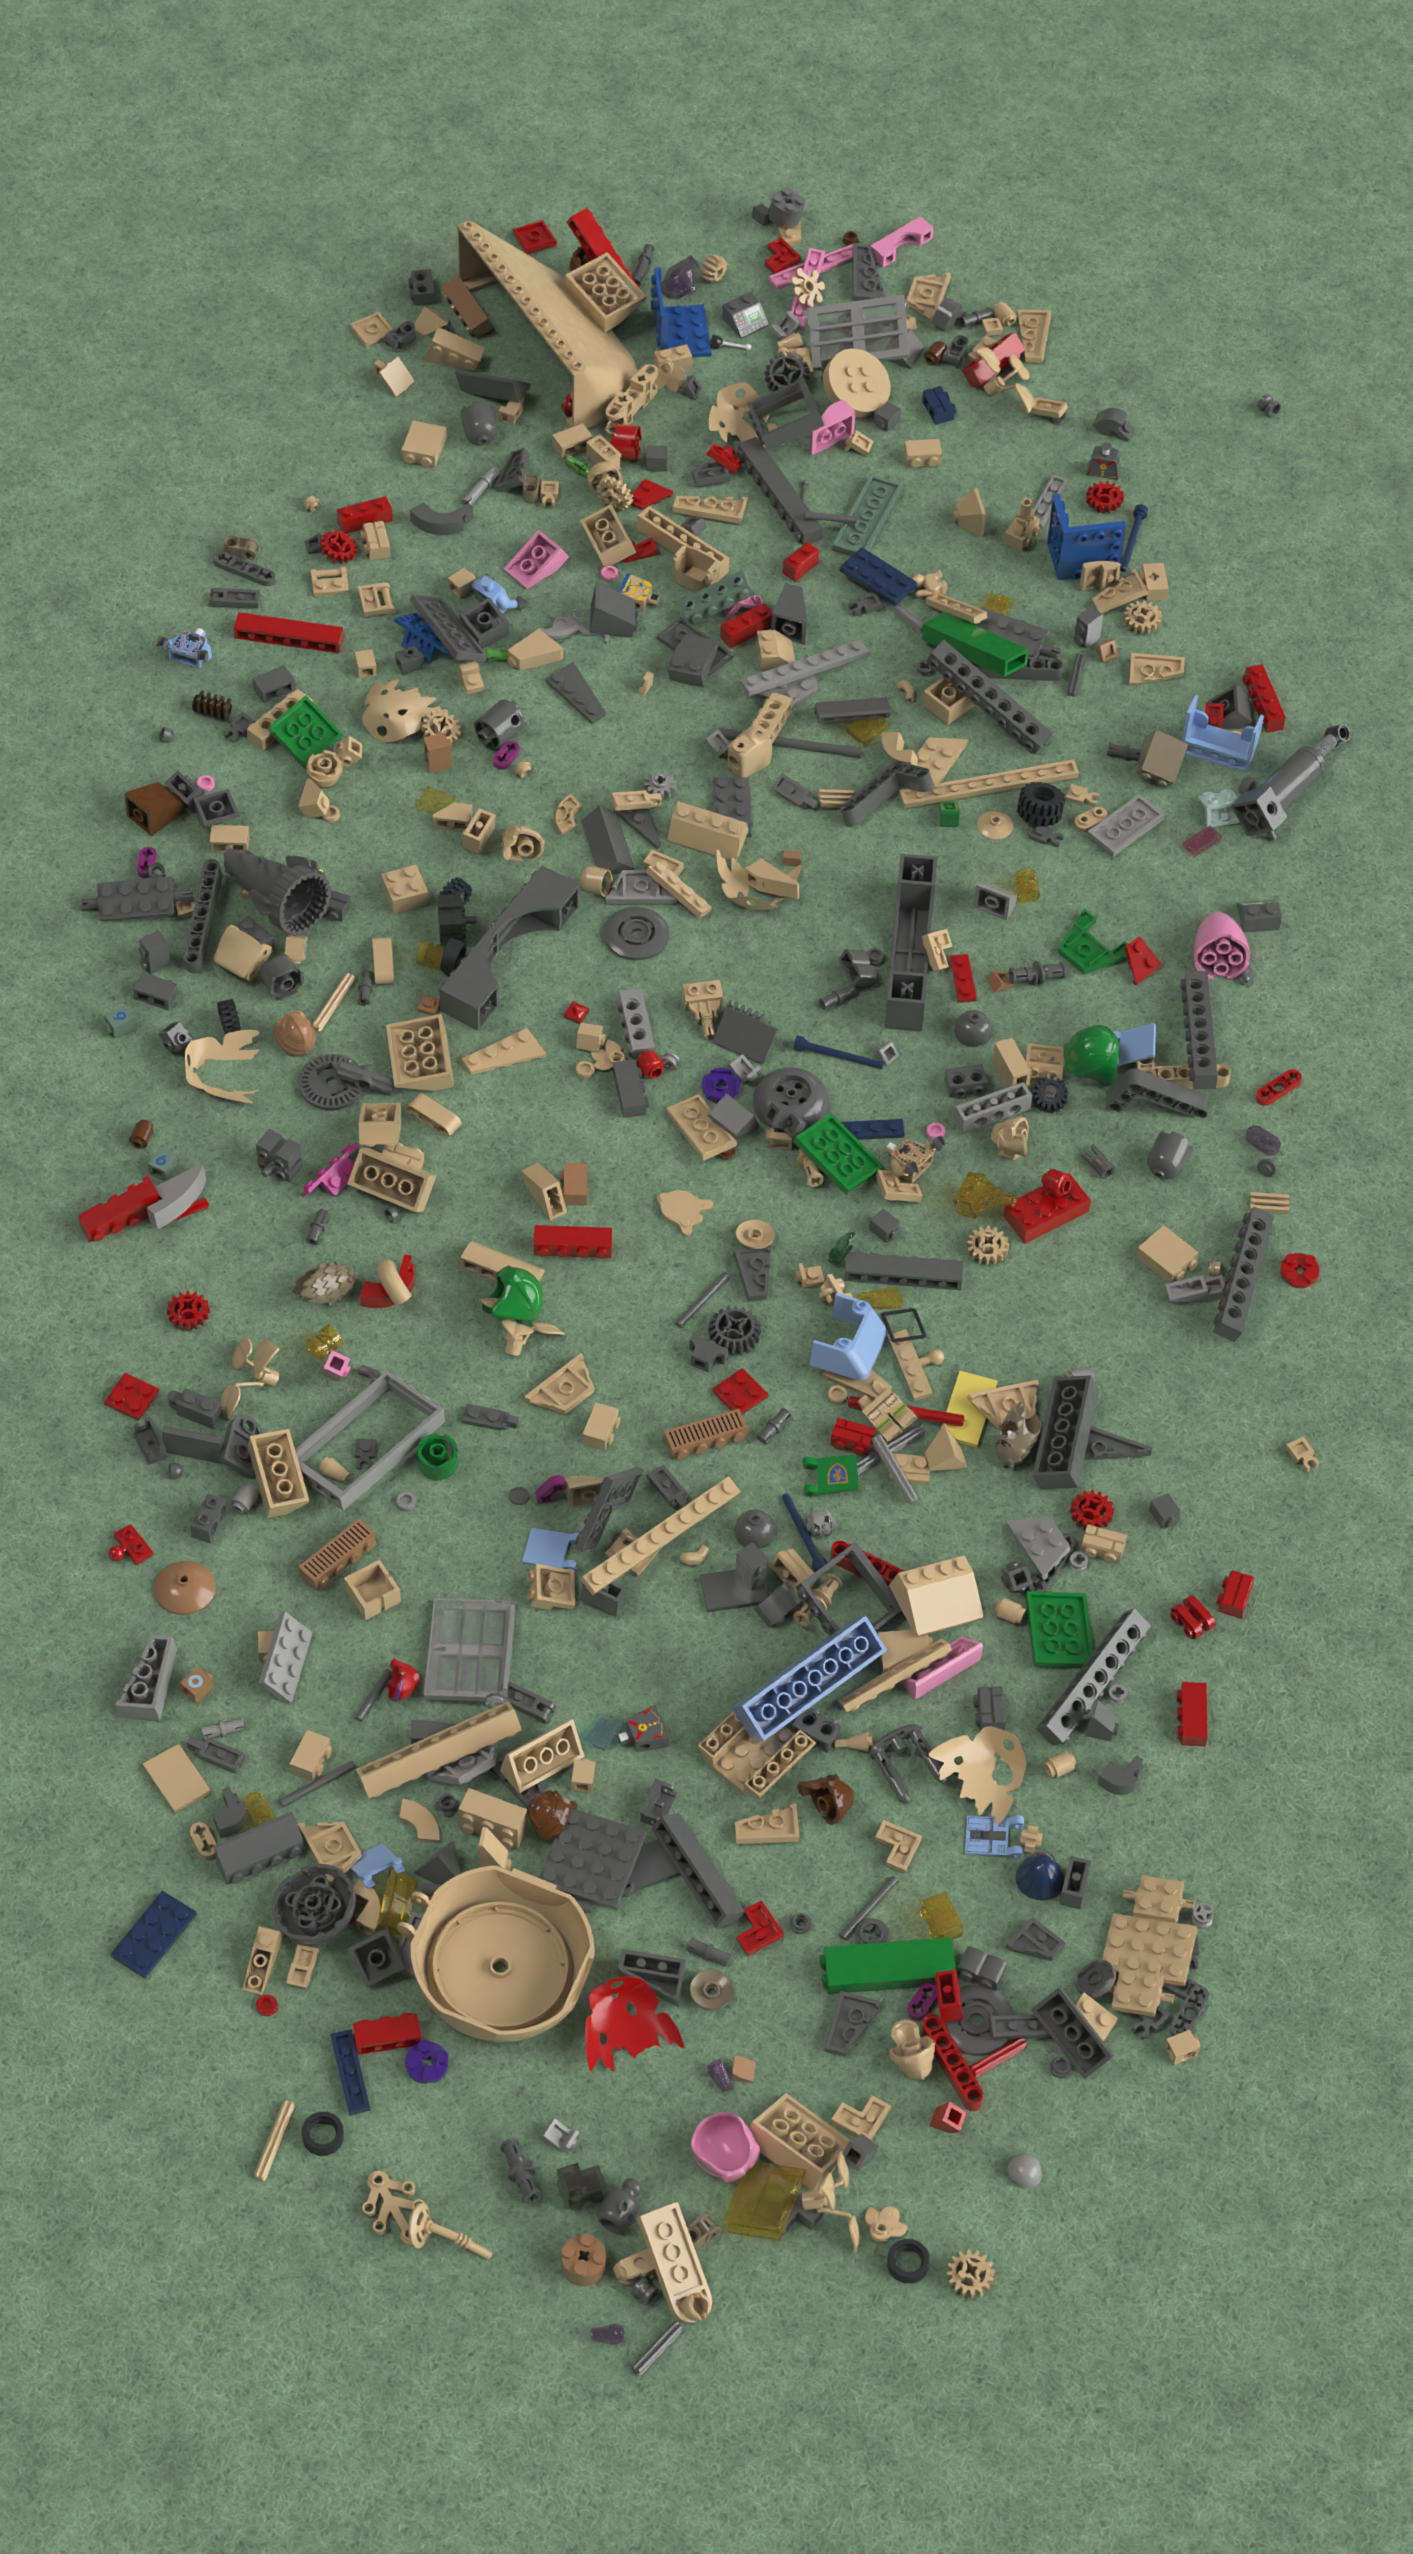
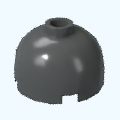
M969 1010L962 1013L957 1019L954 1033L960 1043L970 1047H978V1045L987 1043L991 1038V1021L985 1013L978 1010Z
M748 1510L742 1513L736 1521L734 1528L735 1537L743 1547L752 1542L758 1548L766 1547L774 1538L773 1520L761 1510Z

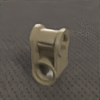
M525 473L522 484L523 501L528 504L538 501L541 481L540 473L537 475H527Z
M228 535L224 538V552L245 560L255 559V549L258 547L256 539Z
M708 2212L702 2213L687 2226L690 2237L695 2240L692 2242L695 2251L706 2242H710L722 2230L720 2226H716L712 2222Z

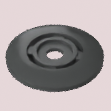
M630 907L616 912L608 919L604 928V939L609 949L616 955L629 960H644L657 955L665 948L669 938L668 925L663 917L655 911L643 907ZM638 929L642 934L635 937L631 934V931Z
M327 1054L312 1059L302 1068L299 1074L298 1086L301 1095L308 1103L321 1109L334 1110L351 1105L361 1096L363 1090L358 1089L355 1083L337 1078L335 1075L340 1061L360 1067L358 1063L349 1057L338 1054ZM334 1078L337 1080V1084L335 1086H328L326 1081Z
M980 1985L960 1988L961 2003L964 2006L962 2009L963 2019L944 2023L959 2051L969 2055H985L997 2051L1009 2039H991L988 2019L990 2016L1014 2015L1009 2002L1002 1994L992 1988L990 1990ZM978 2014L983 2018V2022L980 2025H974L971 2023L970 2017Z

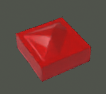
M572 1001L564 1013V1018L581 1024L589 1013V1008Z

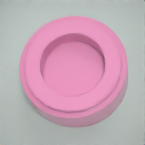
M614 566L603 567L601 578L607 582L615 581L618 578L617 568Z
M204 775L197 779L196 784L204 792H210L214 789L215 781L211 776Z
M931 1123L927 1126L926 1135L931 1140L937 1136L944 1138L945 1127L940 1123Z

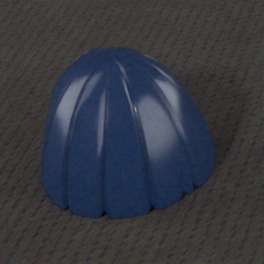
M1038 1852L1028 1856L1017 1868L1015 1874L1016 1884L1019 1890L1029 1898L1041 1901L1051 1900V1898L1057 1897L1063 1889V1870L1060 1864L1056 1862L1054 1856L1048 1852Z

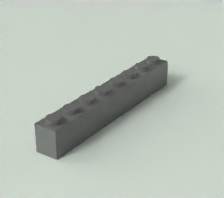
M754 437L738 443L737 458L739 461H743L746 471L751 472L754 482L756 484L759 483L762 493L769 497L771 506L777 508L779 517L784 518L787 528L789 530L792 529L795 539L800 541L802 545L806 542L812 543L822 539L823 528L817 520L804 519V512L811 511L764 446H761L758 438Z

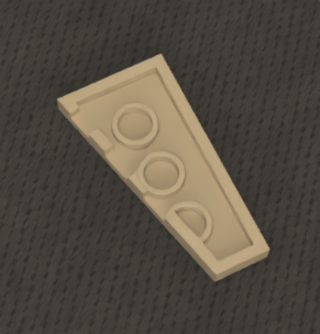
M1017 310L1022 343L1025 348L1026 363H1043L1051 310Z
M676 496L672 512L741 524L748 497H742V500H733V497H726L725 500L716 499L715 497L700 499L699 496Z
M525 1028L462 1058V1063L470 1074L473 1075L502 1066L507 1067L519 1062L524 1063L536 1058H545L546 1052L529 1029Z

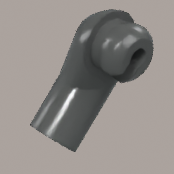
M1245 777L1238 788L1241 795L1249 791L1253 787L1252 785H1255L1253 778Z
M1250 965L1242 973V976L1238 977L1241 985L1250 983L1254 977V972Z
M364 1365L361 1366L359 1374L372 1379L370 1384L381 1376L378 1370Z

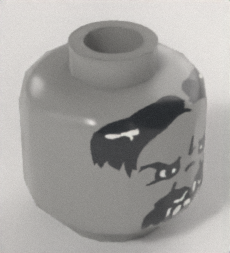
M828 1510L811 1511L809 1517H806L808 1533L811 1532L814 1537L829 1536L832 1534V1529L836 1528V1518L831 1516Z

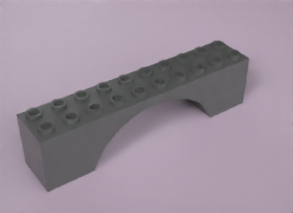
M900 854L885 1028L922 1031L928 970V954L923 946L922 936L931 933L937 857Z
M544 866L535 871L530 881L522 886L521 892L512 898L511 904L503 909L501 916L493 921L487 933H483L478 944L473 945L468 956L461 960L459 967L451 972L446 982L441 984L439 988L440 1011L479 1030L499 1006L498 983L490 971V965L496 954L508 942L521 935L541 930L560 931L580 907V884Z

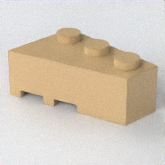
M437 327L423 361L475 371L485 347Z

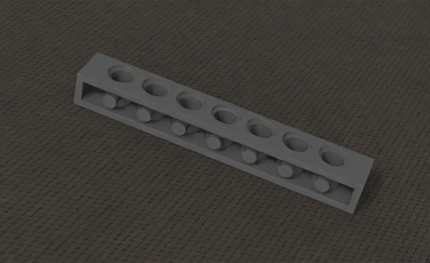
M945 640L930 653L926 662L929 663L931 668L936 669L943 675L945 680L951 682L959 692L965 694L973 704L979 706L986 715L993 718L1000 727L1008 731L1028 751L1036 754L1053 734L1049 729Z
M1185 971L1184 979H1181L1180 988L1184 990L1182 991V1003H1185L1183 1004V1016H1186L1184 1018V1029H1188L1185 1032V1041L1189 1042L1186 1048L1187 1055H1190L1188 1056V1068H1191L1189 1070V1081L1193 1082V1089H1216L1218 1073L1208 972Z
M1253 1207L1250 1212H1246L1242 1218L1244 1225L1238 1233L1240 1239L1234 1247L1236 1253L1230 1261V1266L1232 1267L1226 1275L1225 1280H1227V1284H1225L1221 1293L1224 1296L1218 1304L1217 1309L1219 1313L1213 1321V1324H1215L1213 1333L1232 1342H1235L1243 1332L1274 1220L1273 1215L1256 1207Z
M1135 1608L1123 1612L1037 1726L1036 1730L1050 1744H1065L1070 1739V1733L1082 1723V1717L1092 1710L1094 1699L1097 1700L1103 1695L1105 1686L1115 1679L1114 1674L1124 1667L1126 1658L1136 1651L1138 1642L1147 1636V1630L1151 1625Z

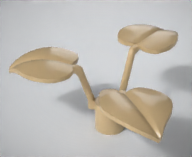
M989 348L977 350L975 353L994 372L993 376L989 378L990 381L984 385L988 395L993 396L997 392L1000 394L1002 391L1015 388L1027 413H1029L1035 401L1025 386L1021 387L1019 383H1016L1015 385L1003 388L1005 385L1004 381L1015 373L1024 381L1030 378L1028 370L1023 366L1020 359L1015 355L1010 356V364L1015 370L1003 379L1001 377L997 378L996 376L1000 372V362L997 356Z
M499 1298L479 1299V1302L492 1308ZM510 1319L502 1320L501 1322L507 1331L505 1352L515 1356L520 1355L522 1345H526V1341L533 1331L565 1335L554 1325L545 1322H532L531 1328L523 1324H517L510 1321Z
M242 1337L240 1344L236 1347L232 1359L233 1367L241 1369L244 1363L254 1367L255 1378L258 1382L235 1383L234 1386H227L221 1397L222 1414L226 1420L230 1421V1416L240 1400L241 1390L239 1387L257 1385L262 1387L263 1384L275 1386L278 1382L279 1372L266 1367L279 1350L270 1341L263 1340L258 1345L254 1354V1363L248 1360L252 1352L250 1339Z
M839 2150L836 2151L838 2153L837 2164L840 2175L838 2182L834 2183L832 2173H828L819 2189L802 2193L804 2210L817 2209L818 2212L846 2217L849 2222L850 2234L854 2245L852 2255H855L859 2243V2227L854 2214L835 2210L834 2188L843 2184L844 2189H847L849 2184L848 2166L842 2151ZM828 2202L830 2209L823 2208V2206L827 2205Z

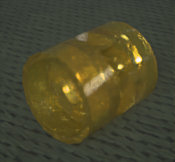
M1029 868L1015 872L1013 882L1017 900L1020 903L1038 900L1040 890L1036 872Z
M422 940L417 951L416 963L424 966L431 964L432 968L441 970L440 965L445 946L440 944L434 946V943Z
M328 1324L319 1330L318 1334H314L305 1341L309 1352L319 1361L329 1356L330 1351H335L343 1345L342 1337L338 1331Z

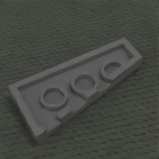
M853 243L852 282L853 300L855 301L886 297L883 292V285L879 280L878 269L875 267L871 247L866 244Z
M574 662L546 678V683L591 724L606 716L605 710Z

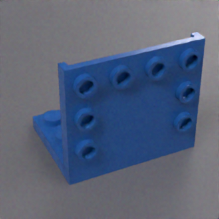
M661 267L654 268V275H651V283L654 285L651 288V297L654 298V300H651V310L654 313L657 332L656 345L659 347V351L687 345L692 358L711 356L704 304L664 307L661 293Z
M1052 494L1047 545L1057 579H1081L1082 565L1088 562L1112 561L1118 562L1121 565L1126 530L1125 521L1069 527L1068 513H1065L1064 500L1061 501L1060 494Z

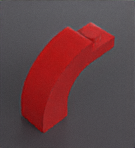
M404 1254L398 1274L411 1293L416 1283L415 1264L412 1263V1255ZM364 1281L360 1295L362 1307L385 1308L395 1305L382 1283Z

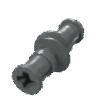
M1035 961L1032 967L1009 968V981L1011 984H1016V982L1032 981L1033 985H1036L1039 979L1040 984L1043 985L1045 979L1055 977L1066 978L1067 967L1065 962L1042 966L1039 961Z
M510 2138L505 2140L500 2145V2149L505 2153L510 2167L507 2172L508 2179L516 2182L518 2188H520L523 2195V2203H534L540 2199L542 2194L534 2184L533 2175L536 2172L534 2168H531L533 2162L524 2158L519 2149L518 2139Z

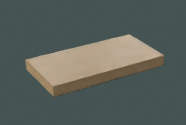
M697 1094L666 1108V1112L704 1161L736 1147L737 1141L708 1117L711 1108L700 1094Z

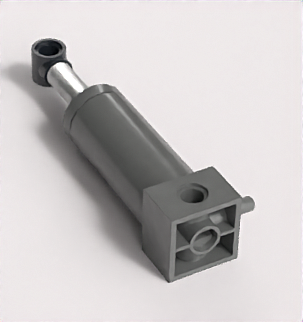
M1340 724L1328 727L1325 731V738L1315 748L1309 746L1300 747L1258 789L1244 792L1231 805L1247 836L1267 833L1270 840L1277 838L1274 830L1287 818L1284 811L1324 772V757L1334 747L1350 739V729L1347 725Z

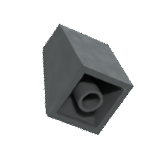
M596 582L590 606V632L632 637L633 631L637 630L638 620H635L638 614V607H635V599L600 582Z
M785 583L772 612L771 630H776L792 640V642L805 645L807 615L802 587Z

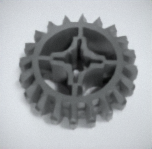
M783 352L781 357L775 355V360L770 359L771 365L766 364L767 370L764 371L767 388H771V392L785 387V385L778 384L777 381L779 383L783 382L788 386L799 376L798 381L804 378L808 386V379H810V374L808 373L810 369L807 367V362H803L802 356L798 358L796 353L793 357L791 352H788L787 356ZM788 364H789V365H794V366H796V367H795V368H791V367L788 366ZM782 366V369L780 371H777L776 374H774L775 371ZM785 370H787V373H789V380H787V377H785Z
M735 1305L734 1309H731L727 1306L726 1310L720 1309L719 1313H714L713 1318L709 1321V1339L727 1348L728 1351H732L733 1356L735 1351L742 1355L743 1349L749 1353L750 1347L755 1348L756 1343L760 1340V1321L757 1320L756 1315H752L751 1310L746 1312L744 1307L738 1309ZM725 1324L726 1327L720 1332L719 1328ZM749 1328L750 1332L744 1336V1332Z

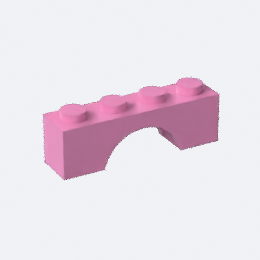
M920 216L905 226L898 228L895 232L886 235L883 239L870 246L875 262L883 268L895 261L896 248L899 245L913 243L921 246L933 239L934 227Z

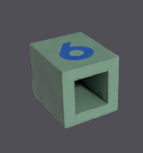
M125 1006L104 1015V1028L114 1038L135 1029L134 1018Z
M159 1147L148 1163L149 1174L167 1181L178 1165L177 1155L171 1150Z

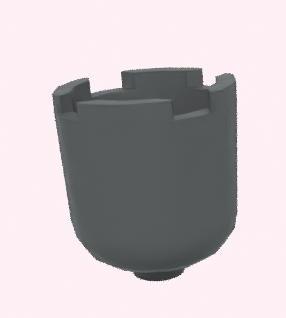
M482 400L473 401V405L468 407L463 406L460 415L468 441L476 445L490 443L497 435L494 406H490L488 401Z
M1161 1131L1158 1134L1147 1158V1165L1155 1177L1159 1179H1173L1181 1173L1193 1152V1146L1187 1144V1138L1174 1131L1171 1134H1167L1165 1131Z

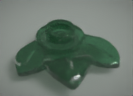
M855 1232L846 1233L836 1242L834 1248L828 1253V1262L838 1265L844 1260L845 1256L854 1248L850 1242L856 1234Z

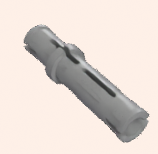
M491 466L485 475L480 476L478 483L461 500L462 505L467 501L472 505L484 490L492 485V481L499 475V470L493 473L496 467Z

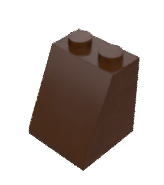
M160 782L143 786L124 794L127 817L150 836L156 834L184 813V802Z

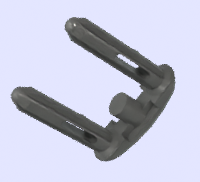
M909 1724L889 1732L871 1747L869 1754L870 1758H874L897 1798L905 1804L910 1801V1793L885 1753L888 1748L892 1747L896 1754H901L907 1749L903 1740L911 1738L935 1780L944 1783L947 1779H939V1770L942 1767L940 1762L927 1757L919 1743L922 1742L928 1753L932 1751L931 1746L921 1732L922 1726L917 1724ZM883 1763H886L888 1765L889 1769L894 1775L893 1778L890 1777Z

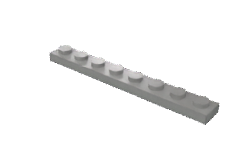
M857 640L741 679L739 685L748 696L864 658L869 655V650L861 640Z

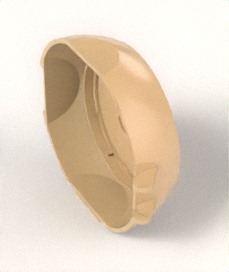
M486 1866L466 1871L450 1879L434 1892L431 1900L421 1892H413L411 1899L425 1911V1914L417 1931L413 1926L405 1922H399L397 1930L411 1941L413 1974L423 1998L445 2023L455 2030L479 2040L515 2042L537 2036L557 2025L572 2011L579 1999L594 1959L595 1950L591 1927L577 1901L571 1895L557 1890V1885L520 1870L513 1869L511 1872L499 1866ZM501 1962L508 1969L505 1972L499 1973L493 1969V1965Z

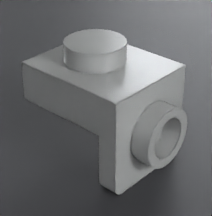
M786 311L779 323L772 325L770 328L776 337L783 339L794 333L800 321L791 311Z
M719 729L704 740V743L715 756L719 757L721 754L726 756L728 754L730 743Z
M743 1054L727 1066L733 1075H737L742 1084L747 1080L749 1083L758 1076L756 1072L761 1069L759 1066L754 1068Z
M553 2118L540 2137L556 2150L564 2152L568 2149L571 2150L578 2141L576 2137L579 2131L576 2129L571 2131Z

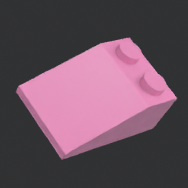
M844 399L830 405L821 416L824 426L811 431V455L846 439L849 434H854L855 411Z
M538 530L506 565L504 570L525 588L529 589L556 572L569 556L561 547Z

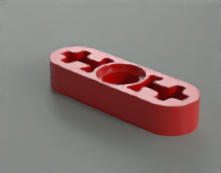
M1294 1069L1288 1070L1261 1087L1256 1093L1257 1103L1262 1106L1270 1105L1298 1087L1302 1079L1301 1073ZM1280 1085L1284 1089L1277 1091L1274 1089V1086Z

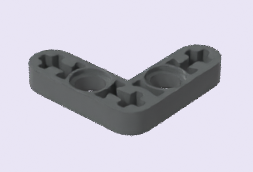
M1188 1978L1185 1984L1186 1989L1183 1991L1176 1990L1172 1984L1170 1986L1166 1983L1163 1984V1990L1185 2000L1171 2024V2036L1178 2034L1176 2033V2028L1180 2027L1182 2021L1185 2022L1183 2031H1191L1209 1998V1992L1205 1987ZM1200 1992L1203 1994V1998H1200L1197 2005L1193 2003L1196 1997L1195 1994ZM1191 2009L1195 2012V2016L1188 2018L1183 2014V2011Z

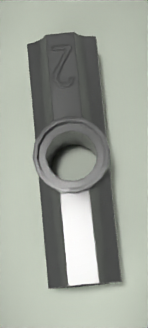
M340 1061L335 1075L337 1078L355 1083V1086L363 1091L373 1089L390 1095L394 1085L393 1078L375 1073V1069L368 1065L358 1067Z

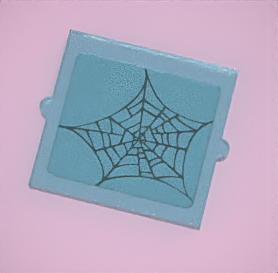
M598 1713L579 1736V1740L589 1745L590 1748L596 1747L605 1750L624 1727L625 1723L615 1719L613 1716L609 1717Z

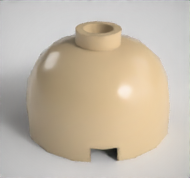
M604 461L590 468L587 481L589 489L594 495L598 494L596 487L603 478L606 479L607 476L610 479L612 477H615L616 480L620 479L623 484V477L617 466Z

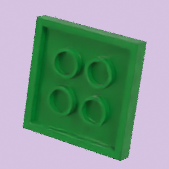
M306 695L267 728L304 769L307 767L311 755L314 754L315 756L323 753V750L330 748L343 736L339 729Z

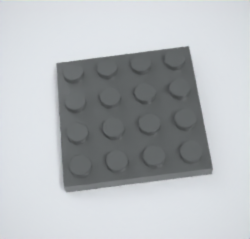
M570 1808L567 1823L562 1832L555 1837L539 1878L557 1885V1890L573 1897L617 1910L647 1833L645 1830Z

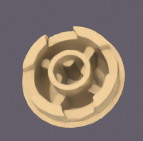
M323 750V753L315 756L314 754L311 755L307 764L309 776L320 787L333 786L343 771V764L337 757V754L328 750Z

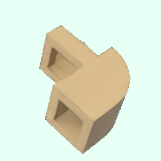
M471 661L458 664L457 676L461 687H465L466 693L471 694L484 691L478 663Z

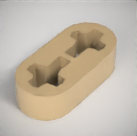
M202 1822L193 1824L190 1828V1836L199 1856L204 1860L215 1858L214 1845L217 1844L208 1826ZM197 1829L203 1831L204 1838L201 1839L199 1834H196ZM205 1843H207L208 1847L211 1848V1853L205 1851Z

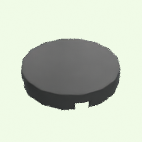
M1102 1960L1103 1962L1099 1963L1094 1961L1086 1965L1077 1976L1078 1981L1075 1986L1080 1995L1086 1993L1094 1999L1108 1992L1116 1980V1971L1111 1963L1106 1960Z

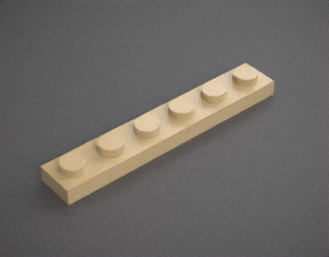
M940 1639L838 1699L837 1702L844 1711H855L862 1703L875 1699L877 1694L882 1691L892 1689L899 1681L907 1680L916 1671L929 1667L933 1661L943 1659L947 1656L948 1652L952 1651V1648L947 1641Z

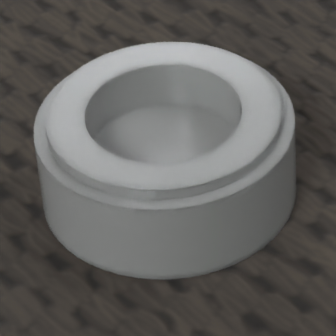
M411 1492L400 1493L396 1498L398 1509L401 1511L413 1510L416 1506L415 1495Z

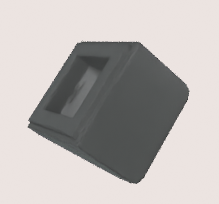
M690 517L681 525V527L695 536H698L707 528L703 518Z
M321 533L305 541L308 554L322 552L319 549V542L321 537H323Z

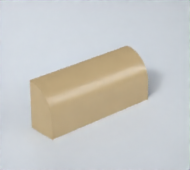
M473 1241L468 1244L460 1257L461 1268L497 1281L495 1274L508 1265L527 1270L538 1281H540L545 1272L542 1268Z

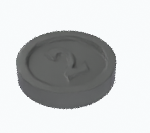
M515 1487L510 1491L509 1499L516 1505L525 1504L529 1499V1492L523 1487Z

